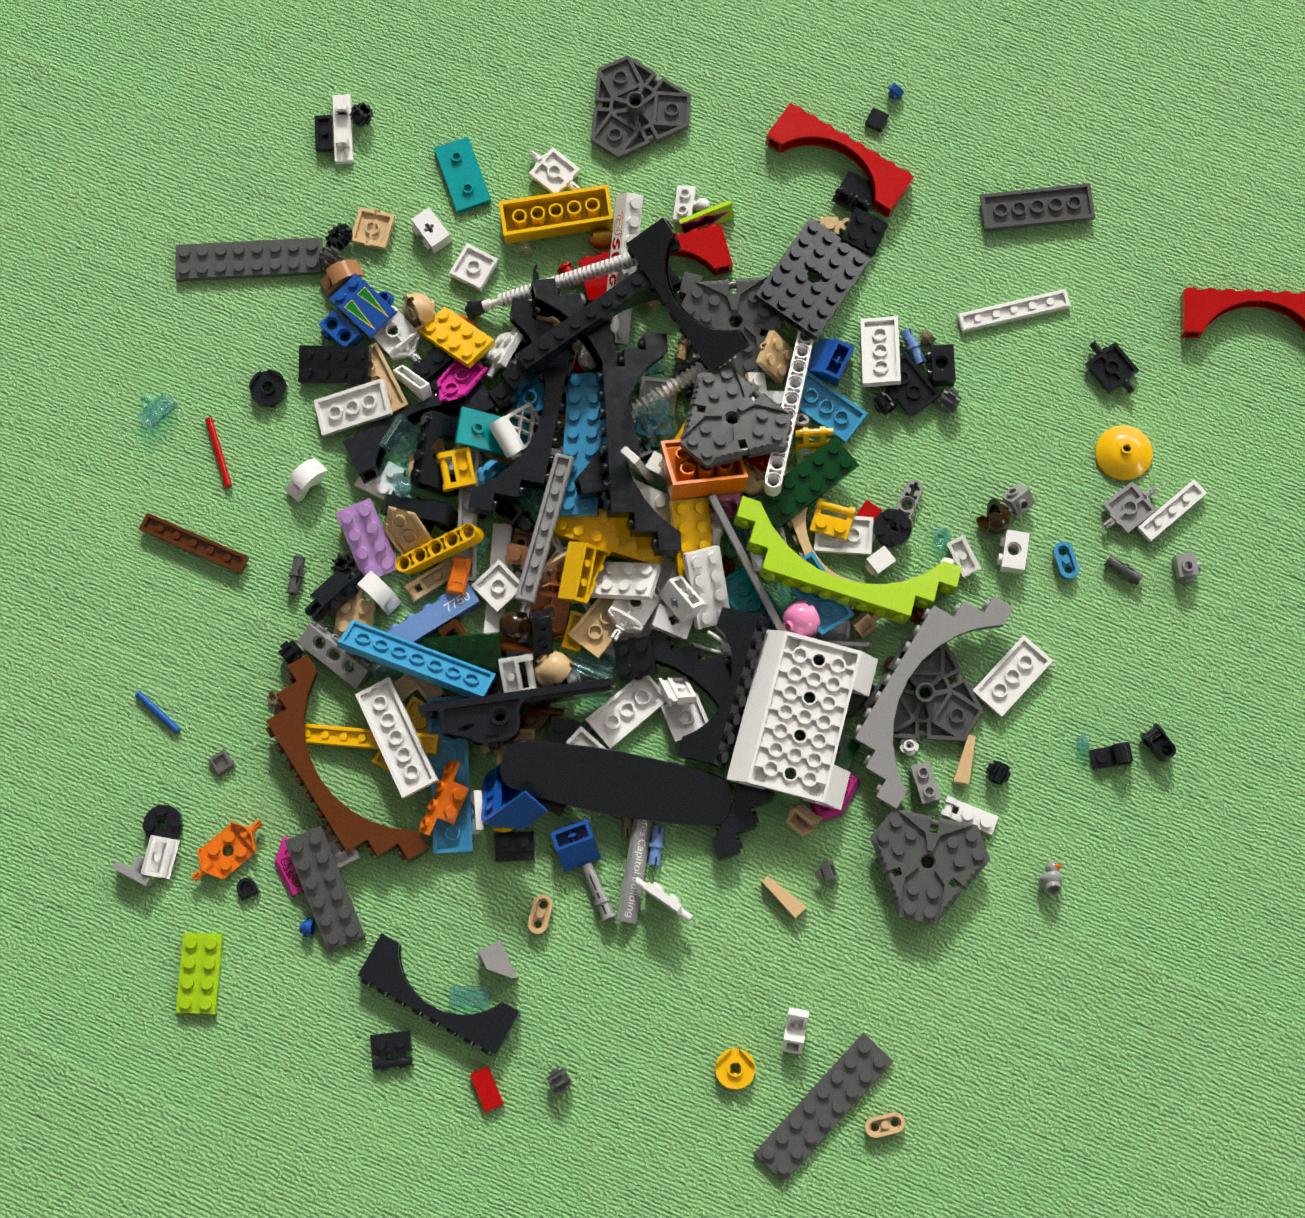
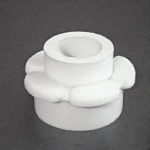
M902 739L900 741V751L907 756L914 755L919 749L916 739Z

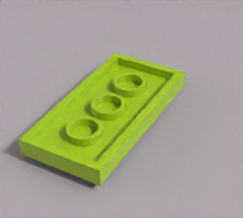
M183 932L176 1013L217 1015L223 934Z

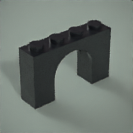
M434 410L425 412L420 419L421 428L417 436V449L413 456L414 465L410 473V485L448 498L457 496L459 489L443 492L441 469L434 462L432 449L438 438L455 443L458 419ZM449 473L451 482H456L455 475Z

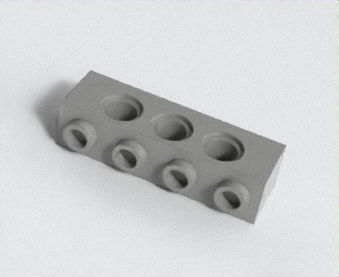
M318 622L309 624L297 643L355 689L364 687L376 669L371 665V661L337 648L340 637L330 633L324 624ZM321 639L325 641V646L321 644ZM336 650H338L340 654L339 658L336 656ZM351 661L354 663V670L350 666Z

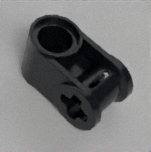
M1155 723L1149 731L1140 734L1143 743L1159 761L1167 762L1175 755V745L1159 724ZM1161 748H1167L1170 751V755L1162 754Z

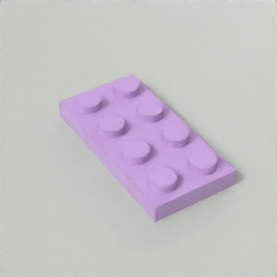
M371 498L335 512L358 568L364 576L370 571L380 577L397 570L395 564L397 560L396 555L384 532V527Z

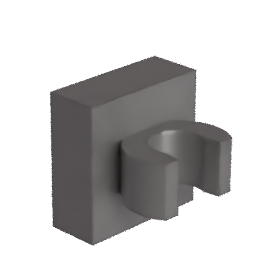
M833 860L821 862L822 869L814 872L816 879L825 878L826 882H833L839 879Z

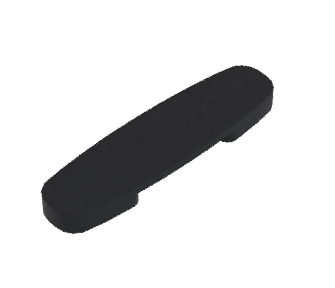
M516 740L506 747L500 766V775L503 782L512 789L520 792L526 790L532 796L581 809L640 820L688 825H716L728 816L732 801V791L728 783L722 777L709 772L651 757L598 747L575 745L567 742Z

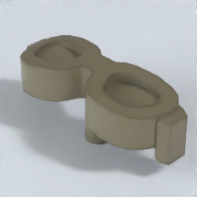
M270 690L267 700L270 704L275 705L273 713L277 715L282 712L276 703V700H278L277 693Z

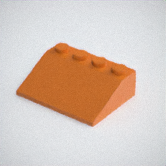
M681 439L660 441L666 485L671 500L744 492L746 490L748 474L743 459L706 469L680 447Z

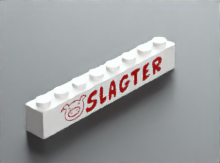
M629 192L616 195L610 258L619 257V255L624 253L628 254L626 243L640 234L643 195ZM636 266L608 274L607 291L634 273ZM632 308L611 318L610 327L611 331L615 334V345L617 346L628 344Z

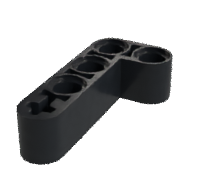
M385 494L380 511L384 516H387L388 506L415 513L422 523L435 525L440 530L446 532L454 530L458 521V512L447 504Z

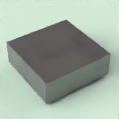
M225 749L208 759L218 776L236 766Z

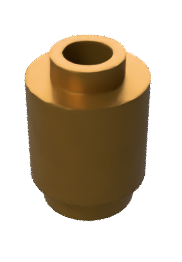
M610 228L592 230V234H589L590 245H594L595 249L611 247L613 230H610Z

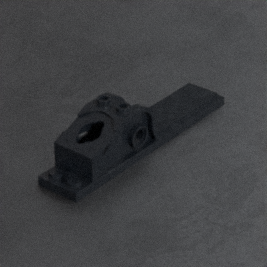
M613 677L418 705V710L421 717L426 720H434L439 716L441 732L445 737L459 738L473 742V745L484 748L488 747L489 750L501 749L500 746L510 744L519 736L521 731V712L524 707L610 695L615 690V681ZM500 714L505 715L503 721L495 720L496 716ZM467 726L469 729L464 730L462 727Z

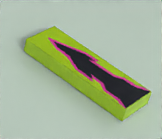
M728 200L678 221L681 233L684 234L692 229H704L711 224L717 225L735 217L732 204Z

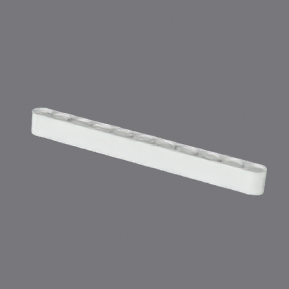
M799 329L781 405L792 416L784 450H781L784 452L770 453L764 482L765 493L772 497L777 496L781 492L814 340Z

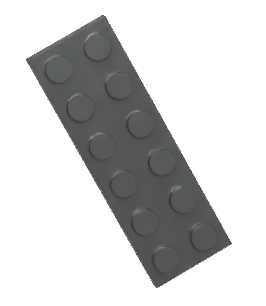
M1090 183L980 194L979 197L984 231L1095 219Z
M323 826L285 840L327 950L330 951L366 936Z

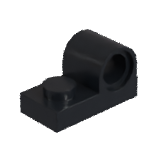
M1129 742L1089 750L1093 770L1133 763Z

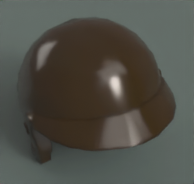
M992 498L987 505V517H977L976 521L983 532L1001 534L1009 527L1011 514L1005 505Z
M521 611L506 612L500 618L498 624L501 636L511 641V643L520 644L526 641L531 632V622L527 616L528 613Z

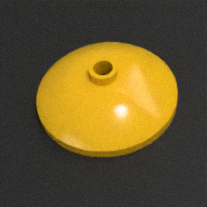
M1116 426L1108 429L1101 435L1095 448V458L1100 469L1107 476L1120 481L1133 480L1143 475L1149 468L1153 457L1152 446L1148 438L1140 430L1130 426ZM1123 447H1128L1129 451H1124Z

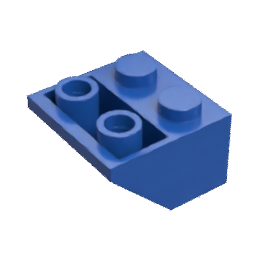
M819 338L810 357L808 372L838 387L853 356L854 346L838 339Z
M587 819L550 832L564 872L601 859Z

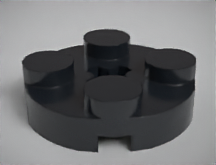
M268 369L267 371L257 372L252 377L249 389L253 400L257 404L274 408L285 398L288 385L279 372ZM271 384L272 390L265 392L266 390L264 386H269Z
M888 508L881 512L874 521L873 531L875 538L885 547L901 546L908 541L911 535L912 522L904 512ZM895 524L898 530L891 533L887 526Z
M159 804L146 814L142 827L149 839L151 835L178 839L182 834L184 825L182 815L177 809L169 805ZM166 819L168 827L160 829V821Z

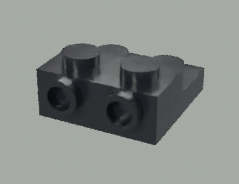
M433 347L427 352L426 358L423 360L418 359L414 362L411 370L430 383L432 395L439 393L437 380L453 361L439 347Z

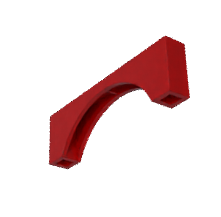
M792 103L788 105L766 136L765 144L779 153L800 146H820L846 155L862 169L870 181L874 197L873 209L888 218L912 186L914 176L909 171L902 170L892 161H887L877 152L870 151L862 143L855 142L847 134L840 133L830 124H825L815 115L808 114L800 106H795Z
M711 224L700 230L692 229L684 234L677 233L676 237L680 242L681 252L670 254L669 256H679L696 261L710 270L714 276L733 271V263L721 224ZM605 251L597 256L583 257L581 260H578L579 268L596 262L601 263L605 259L610 260V252ZM604 274L602 277H595L593 280L583 282L589 303L607 291L608 275Z
M1196 287L1186 288L1180 295V338L1199 339L1206 327L1219 316L1232 310L1248 307L1265 308L1279 312L1292 319L1305 331V291L1291 293V291L1273 292L1271 290L1254 292L1251 289L1235 291L1234 289L1216 290L1215 288H1207L1202 290Z

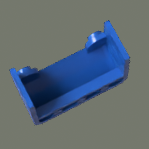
M500 763L488 772L483 780L481 820L487 826L525 829L533 821L545 814L547 809L526 790L520 792L508 787L500 775Z

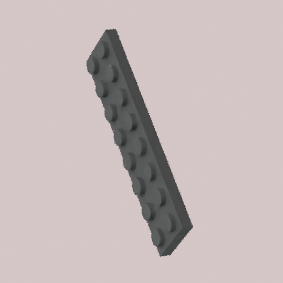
M319 237L176 245L175 279L177 282L321 275L323 274V267L320 265L321 263H319L320 261H318L317 257L323 248V240Z
M862 1033L754 1154L785 1182L893 1060L869 1037Z

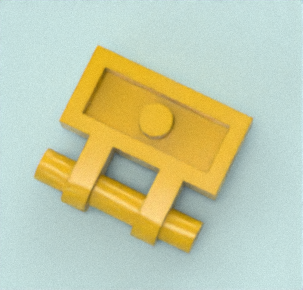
M820 426L818 429L802 427L800 430H795V437H803V441H795L796 461H804L831 440L826 439V436L833 435V428ZM820 436V440H809V437Z

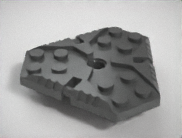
M628 55L598 68L595 91L596 107H594L591 143L619 160L638 150L649 147L652 142L658 143L661 140L667 139V137L689 129L691 94L664 77L661 79L657 78L656 72ZM651 132L652 135L647 137L646 133Z
M767 277L743 278L731 282L728 280L692 282L681 304L683 308L696 320L707 326L721 330L741 329L750 343L748 348L737 354L735 359L732 358L730 362L727 361L726 365H721V368L732 366L743 377L748 372L759 373L761 367L756 363V360L761 350L760 344L766 339L760 333L763 331L768 334L769 331L773 330L778 333L784 321L783 318L753 298ZM729 289H736V293L730 294ZM736 320L740 322V326L732 327L730 322Z
M732 366L715 369L711 372L698 373L689 407L691 410L687 414L680 447L706 469L740 461L744 455L752 458L781 451L785 448L792 416L781 406H778L776 402H773L765 393L761 394L758 391V387L743 377Z
M907 636L888 666V672L886 675L883 674L864 704L865 710L868 707L873 708L876 702L872 700L876 693L883 691L885 685L882 683L888 674L892 676L895 670L892 666L897 658L902 659L905 654L902 651L907 641L912 642L915 636ZM947 643L935 649L927 656L908 679L898 701L894 718L893 739L918 740L919 738H926V740L964 742L984 711L968 681L960 675L959 672L962 670ZM953 676L955 683L951 685L948 678ZM921 689L928 690L929 698L923 699L920 697L919 691ZM919 724H926V730H919Z
M893 809L870 836V840L882 873H886L888 879L886 884L898 917L902 919L936 925L961 896L959 893L966 889L990 861L989 854L978 825L939 818V820L931 819L932 816ZM930 826L937 827L936 833L929 832ZM923 858L931 860L932 866L930 868L922 866L921 861ZM899 868L901 875L895 877L893 870ZM951 879L957 883L954 888L948 884Z

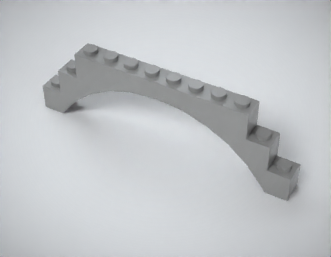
M995 596L991 600L987 599L981 608L984 612L965 601L961 605L956 604L951 613L954 617L934 605L931 610L927 608L922 616V619H924L922 625L919 626L917 624L912 633L915 637L912 642L907 641L902 650L905 652L902 659L897 658L892 666L895 669L892 676L887 675L882 683L885 685L883 691H878L872 700L876 703L872 709L868 707L863 715V718H865L863 725L858 724L853 732L855 735L854 741L873 752V754L869 753L863 762L866 764L864 770L884 781L883 783L879 782L874 790L876 796L874 798L892 809H897L906 794L896 766L893 747L894 718L904 687L918 665L935 649L956 637L973 631L1003 627L1014 608Z

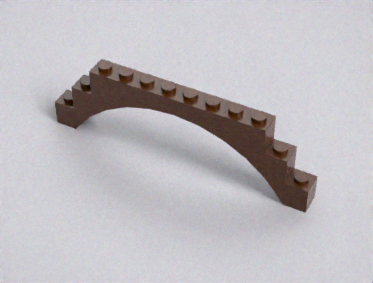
M308 654L287 665L288 672L286 675L291 683H295L277 693L278 700H276V703L282 712L266 721L267 728L265 730L270 738L274 737L277 741L275 746L279 753H284L287 757L285 762L288 768L295 770L297 774L295 778L300 787L304 786L308 791L305 795L309 802L316 804L317 809L315 811L320 819L324 818L328 825L325 826L331 836L335 835L338 841L335 843L340 852L345 851L346 855H349L368 843L366 848L370 855H375L377 859H380L396 848H399L397 850L399 857L402 861L406 859L408 864L427 853L429 847L419 831L390 828L365 819L339 801L320 779L310 759L305 738L307 704L318 672Z

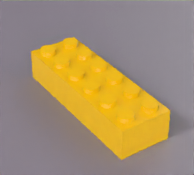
M608 185L499 202L506 244L613 228L614 220Z
M601 508L598 510V517H560L559 515L554 538L558 537L559 540L568 543L569 541L589 543L612 551L610 554L612 557L631 563H657L662 566L665 556H654L650 545L651 538L653 537H630V530L627 529L628 518H607L606 511Z

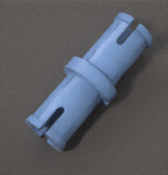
M911 328L904 329L900 332V335L905 342V349L911 355L913 362L920 366L926 362L920 349L921 345L916 341Z
M653 825L651 843L648 845L650 848L648 865L660 867L661 851L664 849L662 843L665 827Z

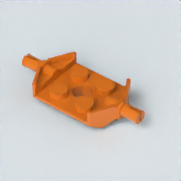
M257 819L251 826L246 827L230 821V825L201 849H197L200 869L191 875L194 881L197 882L202 876L208 874L224 880L257 852L254 835L263 826V823ZM227 846H232L234 849L233 854L228 857L225 856L224 849Z

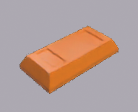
M453 556L446 593L465 596L472 559Z

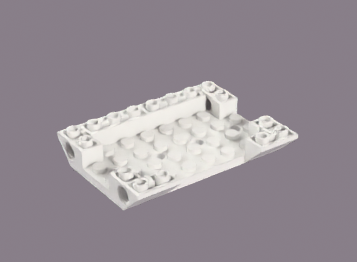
M767 630L752 677L726 780L762 790L766 788L803 798V801L841 811L850 776L849 771L834 765L851 693L869 697L878 659L863 651L796 633ZM817 655L822 656L824 664L816 665L813 658ZM812 693L815 697L814 702L807 703L804 700V694ZM796 731L804 732L805 739L803 741L795 739L794 733ZM791 768L795 771L796 776L794 779L786 778V769Z

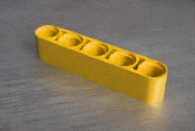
M464 524L401 555L396 560V568L398 571L408 575H415L480 543L483 540L484 532L475 525Z

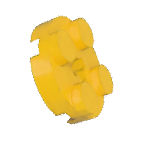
M734 1048L724 1051L716 1062L715 1071L717 1079L727 1088L741 1089L746 1087L753 1080L755 1074L753 1058L742 1049ZM732 1063L734 1065L739 1064L741 1066L739 1068V1074H732L730 1072L732 1069L730 1065Z

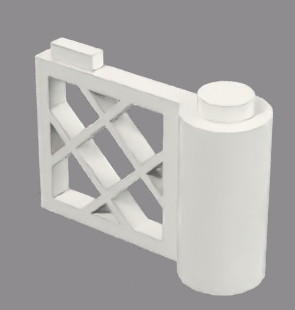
M531 402L488 425L507 459L511 457L514 460L522 454L521 450L528 447L534 436L533 427H538L540 417ZM526 408L531 415L530 419L523 417L524 409ZM510 417L518 419L517 427L512 425L509 420ZM522 421L529 424V431L521 429ZM521 433L528 436L526 444H523L520 438Z

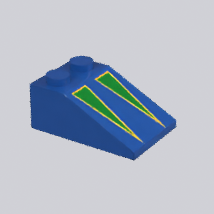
M356 273L330 298L337 309L370 339L397 313Z

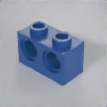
M335 309L319 323L322 330L320 333L327 340L331 339L335 342L334 346H357L363 340L361 333ZM332 325H337V327H336L335 329H333V330H330V329H329L330 326H332ZM344 337H350L348 341H342Z

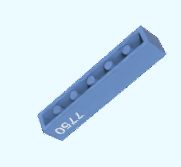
M467 582L465 596L445 593L438 597V601L423 606L421 608L422 611L417 614L412 613L408 615L404 622L396 623L389 627L387 633L420 644L424 638L438 633V630L451 620L461 619L480 607L481 603Z

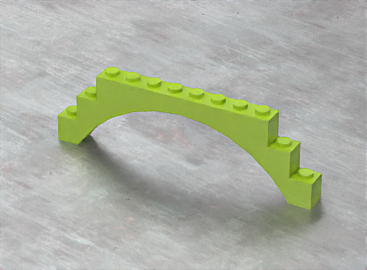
M742 496L733 524L738 525L742 529H751L746 550L751 551L755 555H764L759 576L767 581H776L786 587H795L805 593H814L823 599H832L842 605H851L860 611H869L879 617L885 616L898 623L907 622L911 616L914 604L919 608L929 609L935 600L937 590L943 594H952L958 586L962 567L945 561L923 575L902 582L865 584L838 578L819 570L793 551L772 526L760 501Z

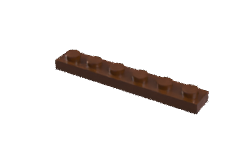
M150 513L146 514L139 527L140 531L240 575L249 560V557Z

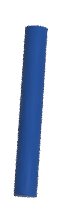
M141 691L135 694V697L175 734L181 730L174 721Z

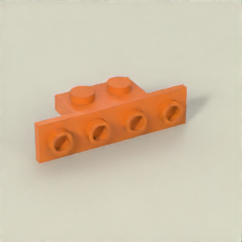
M449 760L445 765L441 781L436 785L435 795L428 804V811L420 822V833L430 836L437 818L454 825L469 791V788L454 782L461 764L460 762Z

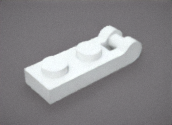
M946 797V805L941 810V816L953 821L978 825L980 832L992 835L998 816L958 801L953 797ZM953 806L959 808L957 814L952 813Z

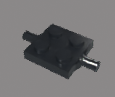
M1093 341L1089 347L1095 352V356L1085 364L1086 368L1108 394L1122 386L1129 394L1133 393L1136 389L1129 380L1139 372V369L1116 342L1109 347L1101 349L1096 341Z

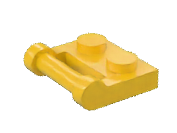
M469 447L436 454L443 478V492L477 485ZM452 458L456 482H451L447 464V459Z
M819 498L810 532L847 541L856 508L851 506L847 508L828 503L824 499ZM825 509L848 515L847 520L821 514V511Z

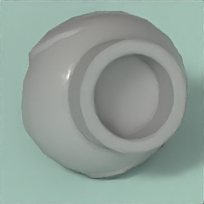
M1050 861L1046 864L1047 872L1042 874L1038 880L1039 886L1049 895L1059 893L1063 883V875L1059 872L1062 866L1055 861Z

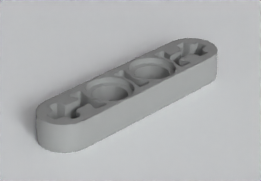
M914 479L907 483L896 508L904 512L909 519H911L923 491V484L919 480ZM916 485L919 491H915L912 498L909 496L911 493L910 487ZM904 501H909L912 504V508L905 510L901 504ZM895 524L888 526L891 533L894 530H898Z

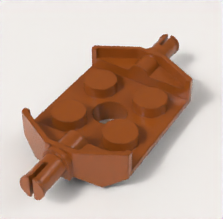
M556 569L552 571L550 582L540 584L535 604H531L530 611L545 610L548 607L554 608L555 613L551 617L553 640L565 634L571 603L558 598L560 582L558 581L561 570Z

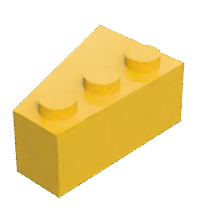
M569 541L558 598L569 602L588 603L597 584L595 580L599 572H602L604 569L603 563L606 556H610L612 551L585 542Z

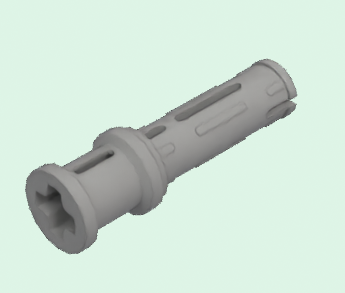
M590 862L581 866L595 899L594 906L598 908L601 915V923L617 917V913H614L610 897L605 895L593 863Z

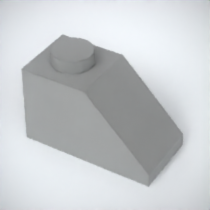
M497 941L479 950L480 956L477 958L481 967H486L489 971L514 980L518 978L502 941Z

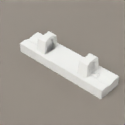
M351 94L332 95L336 165L354 163L353 124L350 119L351 116H349L352 111Z

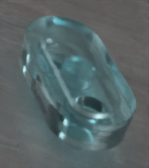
M402 473L393 474L394 492L398 497H408V493H411V483L407 481V478Z

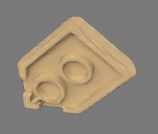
M388 506L384 532L401 555L434 540L415 513Z

